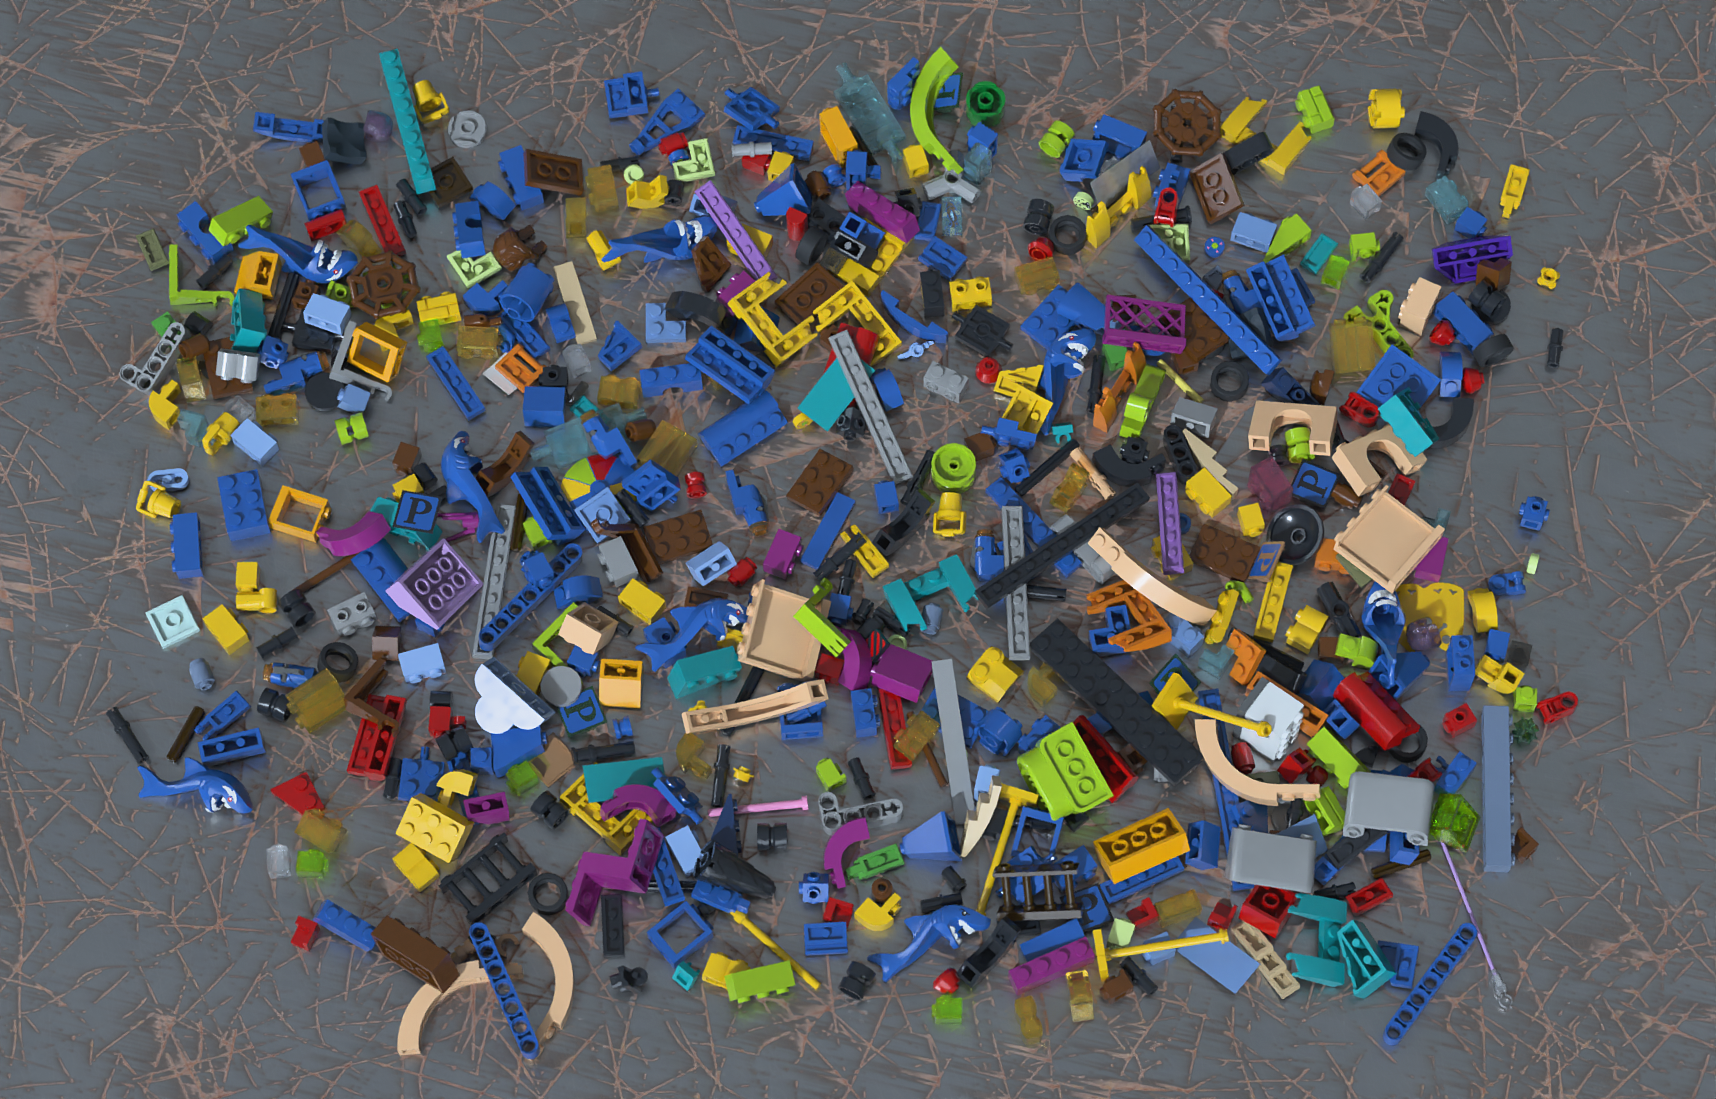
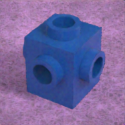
M266 335L265 340L261 341L257 349V354H261L260 362L267 367L277 369L280 364L288 359L289 353L287 349L289 344L282 342L279 338Z
M1018 448L999 455L1002 464L999 467L1003 478H1007L1010 483L1021 482L1024 478L1030 476L1028 472L1030 468L1029 461Z
M1528 496L1526 503L1522 502L1519 514L1522 515L1520 526L1540 531L1543 520L1547 521L1550 509H1546L1548 501H1544L1541 497Z
M818 872L803 873V881H799V894H803V902L811 904L828 902L829 874Z

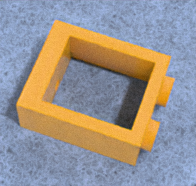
M837 106L829 107L819 113L820 132L837 164H840L843 169L846 167L847 151L858 150V144Z
M368 322L357 326L352 334V337H354L353 343L347 351L349 354L347 362L389 383L398 376L408 342ZM364 337L390 349L385 367L360 355Z
M282 485L268 523L273 530L316 543L319 537L316 531L321 526L324 527V522L326 519H329L332 508L328 499ZM291 500L321 509L312 532L282 523Z

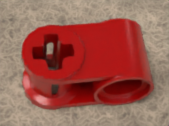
M1165 188L1160 193L1154 216V224L1156 225L1161 223L1170 225L1172 228L1175 226L1179 196L1173 188ZM1166 194H1174V200L1172 202H1165L1164 197Z
M1350 392L1349 398L1344 405L1339 407V411L1344 416L1353 419L1364 427H1374L1378 421V407L1359 394ZM1370 413L1374 416L1366 417L1365 414Z
M1567 691L1537 703L1536 707L1540 709L1544 717V724H1551L1573 714L1578 704V697L1575 693ZM1569 700L1573 706L1567 707L1563 704V701Z
M1429 757L1416 766L1415 770L1407 777L1426 779L1433 782L1443 773L1441 771L1438 772L1431 762L1432 759Z

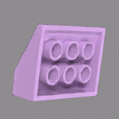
M443 538L423 554L386 592L400 608L437 630L483 586V582Z

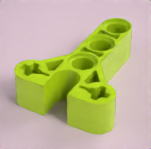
M1381 290L1369 297L1367 307L1373 313V317L1366 316L1358 305L1344 314L1341 327L1345 334H1359L1373 338L1384 353L1391 346L1387 341H1394L1396 343L1395 347L1413 359V350L1390 322V310L1394 300L1393 294L1390 291ZM1380 325L1384 329L1379 330L1375 326Z
M1146 364L1135 391L1131 392L1124 413L1125 418L1121 425L1119 436L1141 438L1148 415L1164 380L1166 370Z

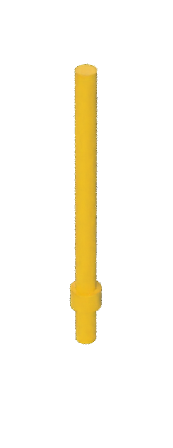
M737 910L735 913L730 912L739 925L743 924L783 961L790 960L791 968L815 990L821 986V983L756 926L748 918L747 914Z

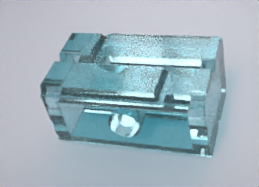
M976 142L971 151L964 157L963 175L971 182L980 186L985 177L992 171V152L987 147Z
M1446 176L1426 187L1424 195L1447 225L1459 219L1464 210L1469 207L1467 198L1458 193L1455 182L1453 180L1449 181Z

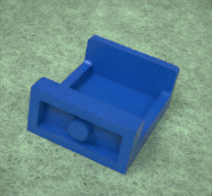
M784 683L777 687V691L781 692L798 685ZM821 710L812 714L811 718L807 717L793 725L787 720L786 716L788 714L780 716L782 740L823 736Z

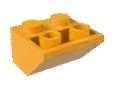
M258 251L243 256L234 294H237L238 289L241 288L262 293V298L273 300L282 266L279 254Z
M601 659L599 706L641 708L644 675L643 661Z

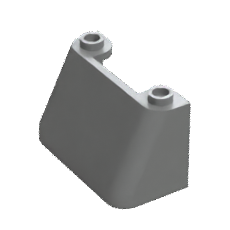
M1368 772L1352 773L1349 779L1343 836L1357 838L1364 834L1365 828L1405 832L1407 833V840L1412 844L1428 846L1434 802V784L1429 780Z
M1238 824V827H1232L1224 877L1236 882L1312 893L1317 840H1314L1313 836L1308 834H1301L1300 837L1295 838L1251 830L1250 825Z

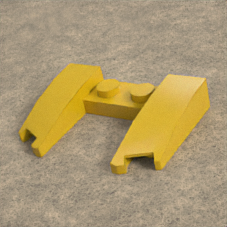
M1246 97L1221 125L1222 137L1234 145H1238L1257 134L1248 127L1267 104V100L1261 99V102L1249 100V97ZM1300 121L1278 147L1271 143L1274 152L1260 161L1284 176L1312 139L1311 136L1307 137L1303 131L1304 124Z
M1141 166L1139 174L1135 172L1129 174L1127 192L1108 210L1105 203L1100 201L1097 205L1098 213L1095 212L1092 216L1089 215L1087 217L1086 240L1096 249L1110 237V227H1113L1118 222L1119 217L1123 213L1127 214L1132 209V206L1139 210L1151 198V185L1146 168Z
M864 218L863 220L885 232L882 238L884 242L877 250L878 255L871 267L868 269L847 257L831 251L830 258L833 259L832 267L828 268L827 271L846 284L853 281L863 295L869 297L912 239L905 243Z
M768 272L733 297L727 304L738 319L743 318L766 348L764 351L777 367L817 337L818 334H811L809 323L814 322V317L811 315L784 336L760 304L785 286L787 282L782 279L778 284L768 279L771 274Z
M853 281L849 282L813 311V314H818L820 325L816 326L818 333L851 311L865 329L879 335L880 340L870 367L875 366L902 346L901 340Z
M584 773L559 799V802H563L570 808V813L573 816L577 814L605 839V843L620 856L632 845L634 830L639 823V819H647L650 823L653 821L647 813L633 809L621 822L615 817L604 822L600 816L601 805L597 802H588Z

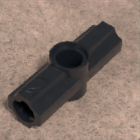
M1333 581L1322 584L1317 588V593L1329 613L1331 622L1335 624L1339 633L1356 638L1360 637L1361 632L1349 612V606L1343 601ZM1334 610H1342L1344 614L1337 615Z

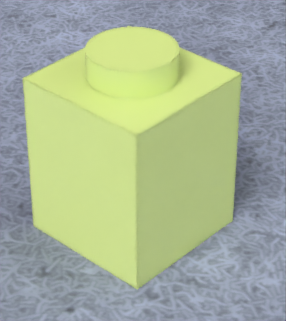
M1115 918L1107 940V948L1129 947L1135 929L1132 921L1125 918H1120V920Z

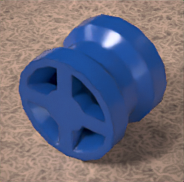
M840 164L830 165L823 170V174L828 179L831 188L838 187L846 182V176L841 172L842 167Z
M624 716L620 720L612 719L617 739L624 735L633 736L629 716Z

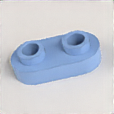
M175 468L154 471L148 476L147 481H162L160 485L166 487L165 491H175L186 488L189 483V477L185 470ZM177 479H182L180 483H176ZM151 485L149 486L152 491H155L156 489H158V488L153 487V486H151Z

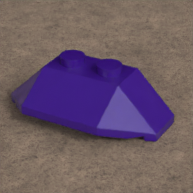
M1511 235L1480 236L1446 242L1432 248L1434 268L1455 284L1476 280L1477 264L1483 259L1495 263L1500 258L1508 260L1513 256Z

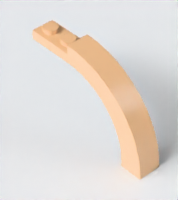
M1099 527L1088 542L1112 566L1111 569L1145 597L1172 614L1191 623L1206 626L1217 611L1203 597L1189 594L1152 572L1104 528Z
M824 679L805 682L775 694L744 702L687 711L682 713L686 734L712 729L720 730L792 713L824 702L829 698Z
M1195 719L1197 741L1208 768L1217 780L1234 794L1248 801L1269 806H1279V798H1282L1284 801H1293L1295 798L1315 801L1316 798H1321L1319 784H1269L1245 776L1234 768L1224 756L1219 745L1216 719Z
M533 912L522 928L523 934L542 948L550 959L555 973V993L551 1007L535 1032L540 1046L538 1058L544 1049L543 1043L554 1034V1026L563 1029L569 1017L574 1000L575 981L572 963L564 942L546 920ZM529 1043L525 1050L532 1051L535 1045Z
M479 960L458 964L456 968L460 976L444 994L427 983L416 993L409 1003L400 1024L397 1046L399 1055L421 1054V1039L425 1023L432 1010L444 997L466 985L490 982L484 968H481ZM518 963L505 964L511 980L524 979L522 965H518ZM494 968L491 974L494 976L499 975L502 970Z

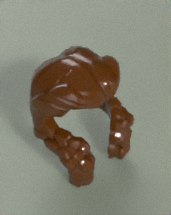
M529 224L519 231L510 227L500 234L494 241L493 254L502 267L513 272L522 266L524 260H538L539 256L542 255V252H545L548 246L541 240L531 249L522 242V240L525 241L532 234H535L533 227Z

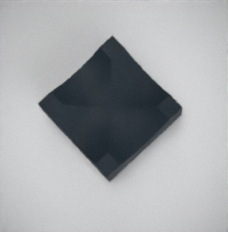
M327 118L322 124L324 160L361 165L367 158L364 146V123H348L334 118Z
M1256 307L1238 315L1270 348L1274 346L1263 308ZM1229 337L1228 341L1232 359L1246 357L1247 355Z

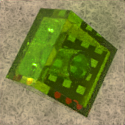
M1440 793L1432 813L1430 834L1439 842L1462 852H1468L1480 816L1461 794Z

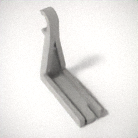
M349 320L329 378L370 390V396L374 395V390L376 389L387 393L385 400L388 402L392 395V390L389 386L370 380L347 369L341 370L357 324Z

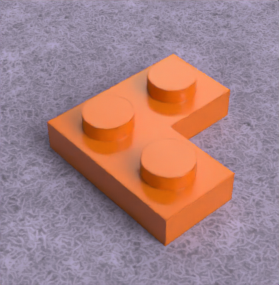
M1234 629L1225 647L1238 656L1229 675L1241 685L1248 686L1266 650L1240 629Z

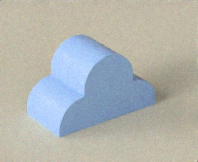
M495 657L486 661L478 668L475 675V685L482 697L477 702L475 716L478 724L487 732L494 734L503 733L514 725L521 729H533L555 714V711Z

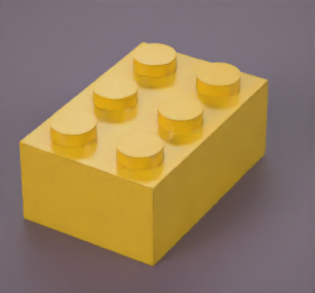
M420 793L411 798L395 834L447 863H451L459 858L475 822L468 821L461 814Z

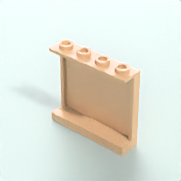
M1386 485L1382 490L1378 489L1371 498L1373 500L1370 504L1365 503L1359 511L1360 515L1357 518L1353 517L1348 522V528L1345 532L1341 530L1334 539L1336 541L1334 550L1393 594L1438 543L1445 529L1439 524L1436 528H1433L1388 494L1389 486Z
M762 579L757 584H754L751 590L753 599L746 610L748 619L747 623L745 622L742 627L741 634L744 636L737 648V654H739L737 661L802 682L810 681L814 676L821 642L793 617L809 598L764 584L765 580ZM823 599L815 606L826 618L828 617L831 601Z

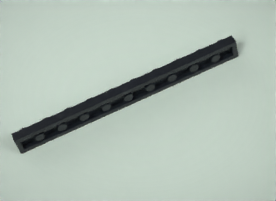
M1137 482L976 589L974 594L986 609L990 608L1090 541L1099 527L1105 530L1147 503L1150 497Z

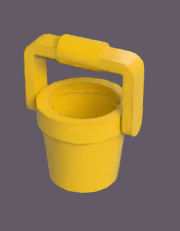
M429 80L419 81L413 86L412 90L416 99L414 109L422 124L433 122L449 113L450 109L442 92L438 94ZM443 101L445 108L422 118L420 112L434 110Z
M223 412L206 428L207 434L203 437L202 443L207 454L214 456L222 445H228L231 441V434L240 425L235 417L227 412ZM214 438L216 441L211 445L210 441Z
M145 481L137 498L136 510L153 518H156L158 514L173 519V515L178 514L180 511L181 501L165 491V486L153 481ZM151 485L158 489L152 493L148 502V510L142 507Z
M953 492L941 493L939 509L937 512H934L933 532L935 534L951 537L965 533L967 514L966 511H962L961 494ZM939 519L960 521V529L949 528L939 530Z

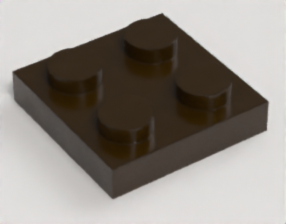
M453 156L431 168L436 190L429 191V194L438 208L473 190V186Z

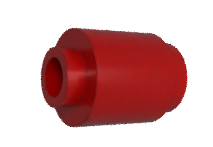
M676 132L661 138L660 144H658L661 154H665L666 157H669L676 150H685V148L689 147L683 132Z
M748 557L740 559L737 565L727 572L729 576L727 579L733 586L736 587L738 585L742 587L755 574L757 566Z
M1246 742L1234 744L1231 747L1234 768L1244 775L1250 774L1256 767L1251 747Z

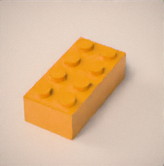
M1169 808L1093 841L1097 859L1113 884L1190 851L1186 832Z

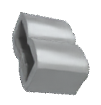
M220 349L218 351L216 375L221 376L223 380L238 378L243 383H253V381L258 379L261 354Z

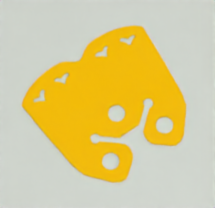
M1437 582L1430 584L1426 588L1417 584H1402L1395 590L1396 593L1400 591L1398 598L1406 616V622L1399 643L1407 651L1416 652L1424 644V638L1413 629L1408 628L1410 624L1421 633H1435L1443 626V623H1446L1447 628L1442 629L1434 637L1435 644L1444 651L1447 650L1448 644L1443 643V636L1448 635L1451 638L1452 635H1463L1464 589L1450 583ZM1434 589H1436V590L1442 589V590L1439 592V594H1438L1436 591H1433ZM1449 589H1451V590H1453V591H1457V593H1454V594L1452 595V593H1451V591H1449ZM1407 590H1416V592L1411 595ZM1424 618H1430L1432 624L1430 626L1424 625ZM1415 637L1416 644H1408L1407 639Z

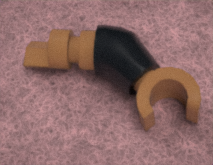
M476 932L474 937L482 938L485 932ZM491 934L499 954L506 959L507 952L502 950L503 944L506 941H512L515 946L520 945L518 939L512 934L501 935L498 939H496L497 936ZM470 935L463 942V946L458 945L454 948L455 952L450 956L456 964L468 958L467 955L469 953L472 955L476 952Z

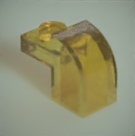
M586 197L566 198V238L587 237Z
M356 220L348 221L336 232L349 248H354L360 257L364 255L366 257L377 255L382 252L381 248L373 240V235Z
M197 357L193 359H177L179 379L186 403L206 399Z
M1073 462L1064 480L1056 487L1049 503L1067 513L1084 492L1090 472Z
M1045 663L1039 668L1040 671L1033 666L1028 674L1027 690L1030 697L1042 709L1057 695V687L1049 681L1055 673Z
M685 733L678 742L676 748L677 762L685 774L692 768L691 771L696 776H703L708 779L712 773L711 766L699 758L705 750V742L693 733Z
M1087 971L1065 973L1072 1021L1078 1022L1094 1019L1092 992Z

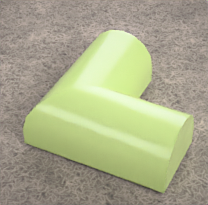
M708 139L688 142L691 160L673 163L675 180L688 182L714 177L715 170Z
M1166 224L1149 225L1187 264L1190 263L1188 224H1175L1174 228Z
M456 250L447 256V259L468 289L502 270L501 265L495 259L492 252L475 261L471 257L462 258L461 250Z

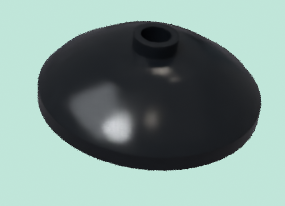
M1301 504L1290 505L1280 510L1271 520L1267 530V542H1285V550L1282 551L1279 561L1289 565H1298L1310 560L1319 551L1324 539V524L1321 517L1312 508Z

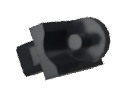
M624 965L618 967L619 973L610 976L612 988H619L622 993L631 991L638 994L642 992L639 986L645 984L648 979L645 969L641 967L630 969Z

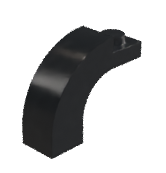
M1421 111L1414 135L1420 139L1430 141L1438 148L1440 162L1435 179L1443 181L1444 174L1449 175L1451 165L1455 166L1459 150L1457 137L1452 128L1443 119Z
M687 291L672 292L664 308L679 320L686 318L698 320L708 326H713L727 337L731 336L738 322L736 318L726 312L727 308L705 296Z
M1453 398L1451 418L1445 424L1433 427L1439 440L1431 445V449L1448 447L1465 434L1473 414V398Z
M1111 444L1094 452L1092 456L1094 465L1102 475H1105L1109 481L1125 487H1131L1137 482L1140 486L1150 484L1152 474L1156 475L1162 472L1166 463L1162 453L1140 464L1127 463L1118 457Z
M921 488L916 490L903 512L893 522L879 530L872 544L885 556L898 550L924 524L930 515V509L936 501Z
M1007 916L1002 918L986 942L963 962L957 971L958 976L971 988L975 986L1008 953L1016 942L1015 939L1021 932V929Z

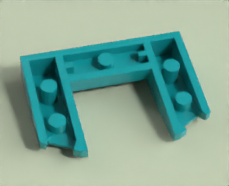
M957 554L938 562L939 568L903 583L900 578L882 586L885 598L905 631H908V624H920V630L927 629L914 601L943 588L950 587L964 612L970 609L966 603L973 596L979 600L974 594L976 588Z
M1295 894V897L1300 899L1297 907L1289 906L1288 913L1319 921L1318 957L1286 953L1287 960H1295L1298 969L1297 972L1292 973V976L1330 987L1344 985L1345 964L1340 963V942L1337 932L1341 929V924L1347 923V902L1310 894Z

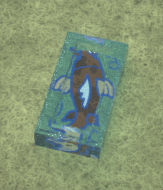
M941 197L942 236L962 235L961 197Z

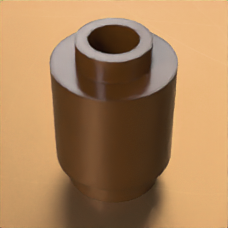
M815 170L807 175L805 182L813 197L822 201L827 199L831 195V187L821 171Z
M199 333L183 340L182 344H179L181 356L184 359H193L208 352L210 346L207 336Z
M647 418L629 422L625 428L626 437L632 442L651 438L656 433L655 422Z
M1338 482L1331 494V497L1335 498L1334 501L1351 510L1354 507L1358 508L1363 500V497H1358L1353 488L1346 483L1341 484Z
M879 878L872 884V898L879 904H885L893 895V887L889 880Z

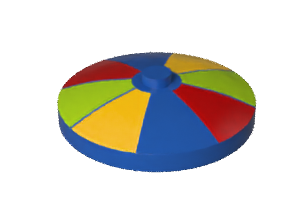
M593 455L575 463L565 474L560 488L575 510L606 487L615 496L623 489L622 481L635 471L633 468H629L628 464L624 466L617 457L611 456L605 459L600 455ZM627 491V493H628V494L632 497V499L636 502V501H637V497H636L635 495H633L632 493H630L629 491Z

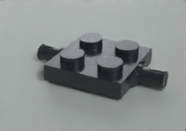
M975 305L973 310L966 316L957 311H954L951 318L961 323L960 329L955 335L956 340L986 357H990L999 346L1011 351L1014 344L1004 339L1006 332L1010 328L1008 322L978 305Z
M305 309L301 310L296 323L284 321L283 330L294 331L293 347L332 353L334 344L338 339L342 340L345 334L343 332L342 335L305 323L303 314Z

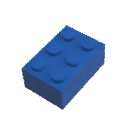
M254 469L217 477L227 533L231 542L271 533L261 477L258 470Z

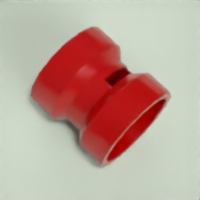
M691 472L685 475V483L688 485L686 489L687 497L701 498L707 494L706 487L704 486V473Z

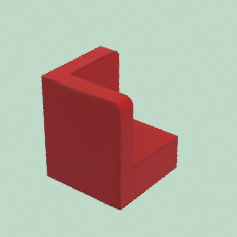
M829 897L823 914V922H846L847 929L854 912V904Z
M1149 897L1143 899L1140 906L1126 912L1128 919L1135 925L1134 931H1138L1158 921L1159 915Z
M1217 902L1208 918L1207 925L1218 930L1222 928L1228 931L1238 906L1234 904L1233 908Z
M298 915L295 922L297 929L291 939V944L310 952L320 927L318 923Z

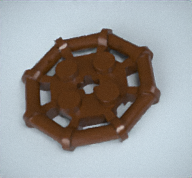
M1173 89L1165 99L1153 107V136L1157 137L1174 156L1179 154L1201 157L1207 149L1222 138V111L1203 94L1204 91ZM1181 98L1195 99L1193 104L1191 102H1181ZM1174 101L1176 107L1170 112L1167 111L1165 108ZM1199 102H1201L1210 112L1205 114L1198 107ZM1162 117L1167 118V127L1162 128ZM1213 118V130L1207 129L1208 120ZM1183 120H1190L1192 126L1189 127L1187 125L1186 127H1184ZM1169 133L1176 140V143L1174 144L1165 134ZM1205 135L1209 137L1201 145L1199 144L1198 140L1202 136ZM1189 142L1193 147H1180L1181 143Z
M388 250L386 253L368 257L364 255L361 257L362 260L346 280L349 284L352 306L363 310L377 320L380 317L406 313L407 307L421 291L415 271L416 265L394 254L391 250ZM385 261L384 264L375 266L372 265L373 263ZM394 262L402 268L396 270L392 267L391 263ZM367 267L369 269L368 274L364 275V277H359ZM408 274L410 284L404 283L403 275ZM382 280H385L386 283H389L384 288L378 286L381 284ZM358 284L363 285L364 292L361 294L358 292ZM408 291L403 301L400 302L399 298L402 296V292ZM367 298L370 299L371 302L375 304V308L368 305L364 301ZM394 302L396 305L381 309L383 304Z

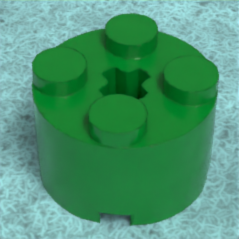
M989 81L978 82L967 92L966 114L971 124L976 126L981 122L985 127L1000 124L1005 114V93L995 83Z

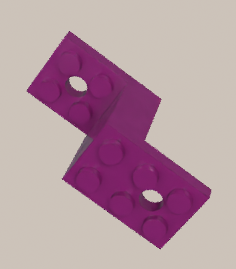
M639 819V823L634 830L632 845L628 850V858L583 851L582 858L578 863L576 877L572 882L570 897L566 901L565 911L582 925L591 926L602 887L646 894L664 835L647 819Z

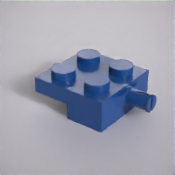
M642 71L623 74V78L604 80L609 119L648 113V97L660 96L659 88H646Z
M1000 417L997 427L982 425L981 433L993 435L998 445L1009 447L1010 444L1017 446L1022 451L1033 450L1037 436L1034 433L1017 430L1019 422Z
M652 459L622 481V487L635 495L637 502L651 512L666 500L675 503L678 496L674 494L681 490L679 478Z

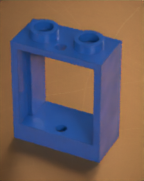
M1103 114L1101 120H1097L1094 125L1093 131L1095 133L1092 140L1107 141L1109 146L1106 153L1119 159H1124L1146 143L1147 132Z
M328 160L291 173L292 181L309 221L346 208L344 198ZM328 177L337 199L310 209L301 187Z
M1473 635L1451 636L1446 650L1448 691H1469L1475 677Z
M1024 805L1011 856H1017L1022 852L1018 851L1027 816L1057 824L1049 854L1052 852L1056 854L1065 818L1061 817L1057 821H1053L1050 813L1046 810Z
M687 901L683 902L647 931L648 939L674 969L714 938L712 931L714 928L707 919L703 921L699 916L700 911L694 904L689 905ZM684 912H687L704 933L676 954L659 933Z

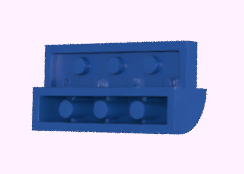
M1284 255L1267 263L1264 261L1246 269L1278 341H1289L1298 338V334L1316 326Z
M710 326L699 337L698 343L685 357V360L747 404H750L758 395L761 396L775 373L773 368L713 326Z
M765 390L761 396L758 395L750 404L743 403L697 434L707 450L711 451L720 467H722L786 425L788 421L778 408L776 400Z
M533 467L530 472L513 473L511 479L516 489L521 494L547 540H555L557 545H562L576 539L584 532L583 524L548 467Z
M382 538L373 546L361 551L351 561L398 622H401L410 613L400 608L387 594L386 590L409 568L387 540Z

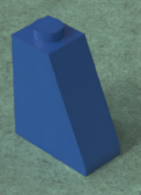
M540 725L533 729L514 728L508 729L503 733H491L493 770L497 778L508 774L545 752L544 744H548L547 733L543 732Z

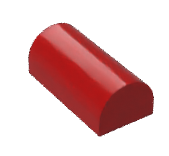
M789 207L786 213L787 234L790 239L800 241L808 231V217L806 213Z
M342 209L304 223L311 241L348 227Z
M1380 878L1346 896V902L1352 914L1357 917L1393 897V893L1384 879Z

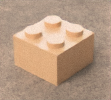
M1419 277L1417 283H1412L1408 291L1409 295L1407 299H1404L1400 308L1401 311L1398 318L1401 320L1399 327L1421 336L1437 304L1441 286Z
M584 602L566 615L558 635L563 637L565 641L579 646L584 652L595 654L611 642L619 622Z

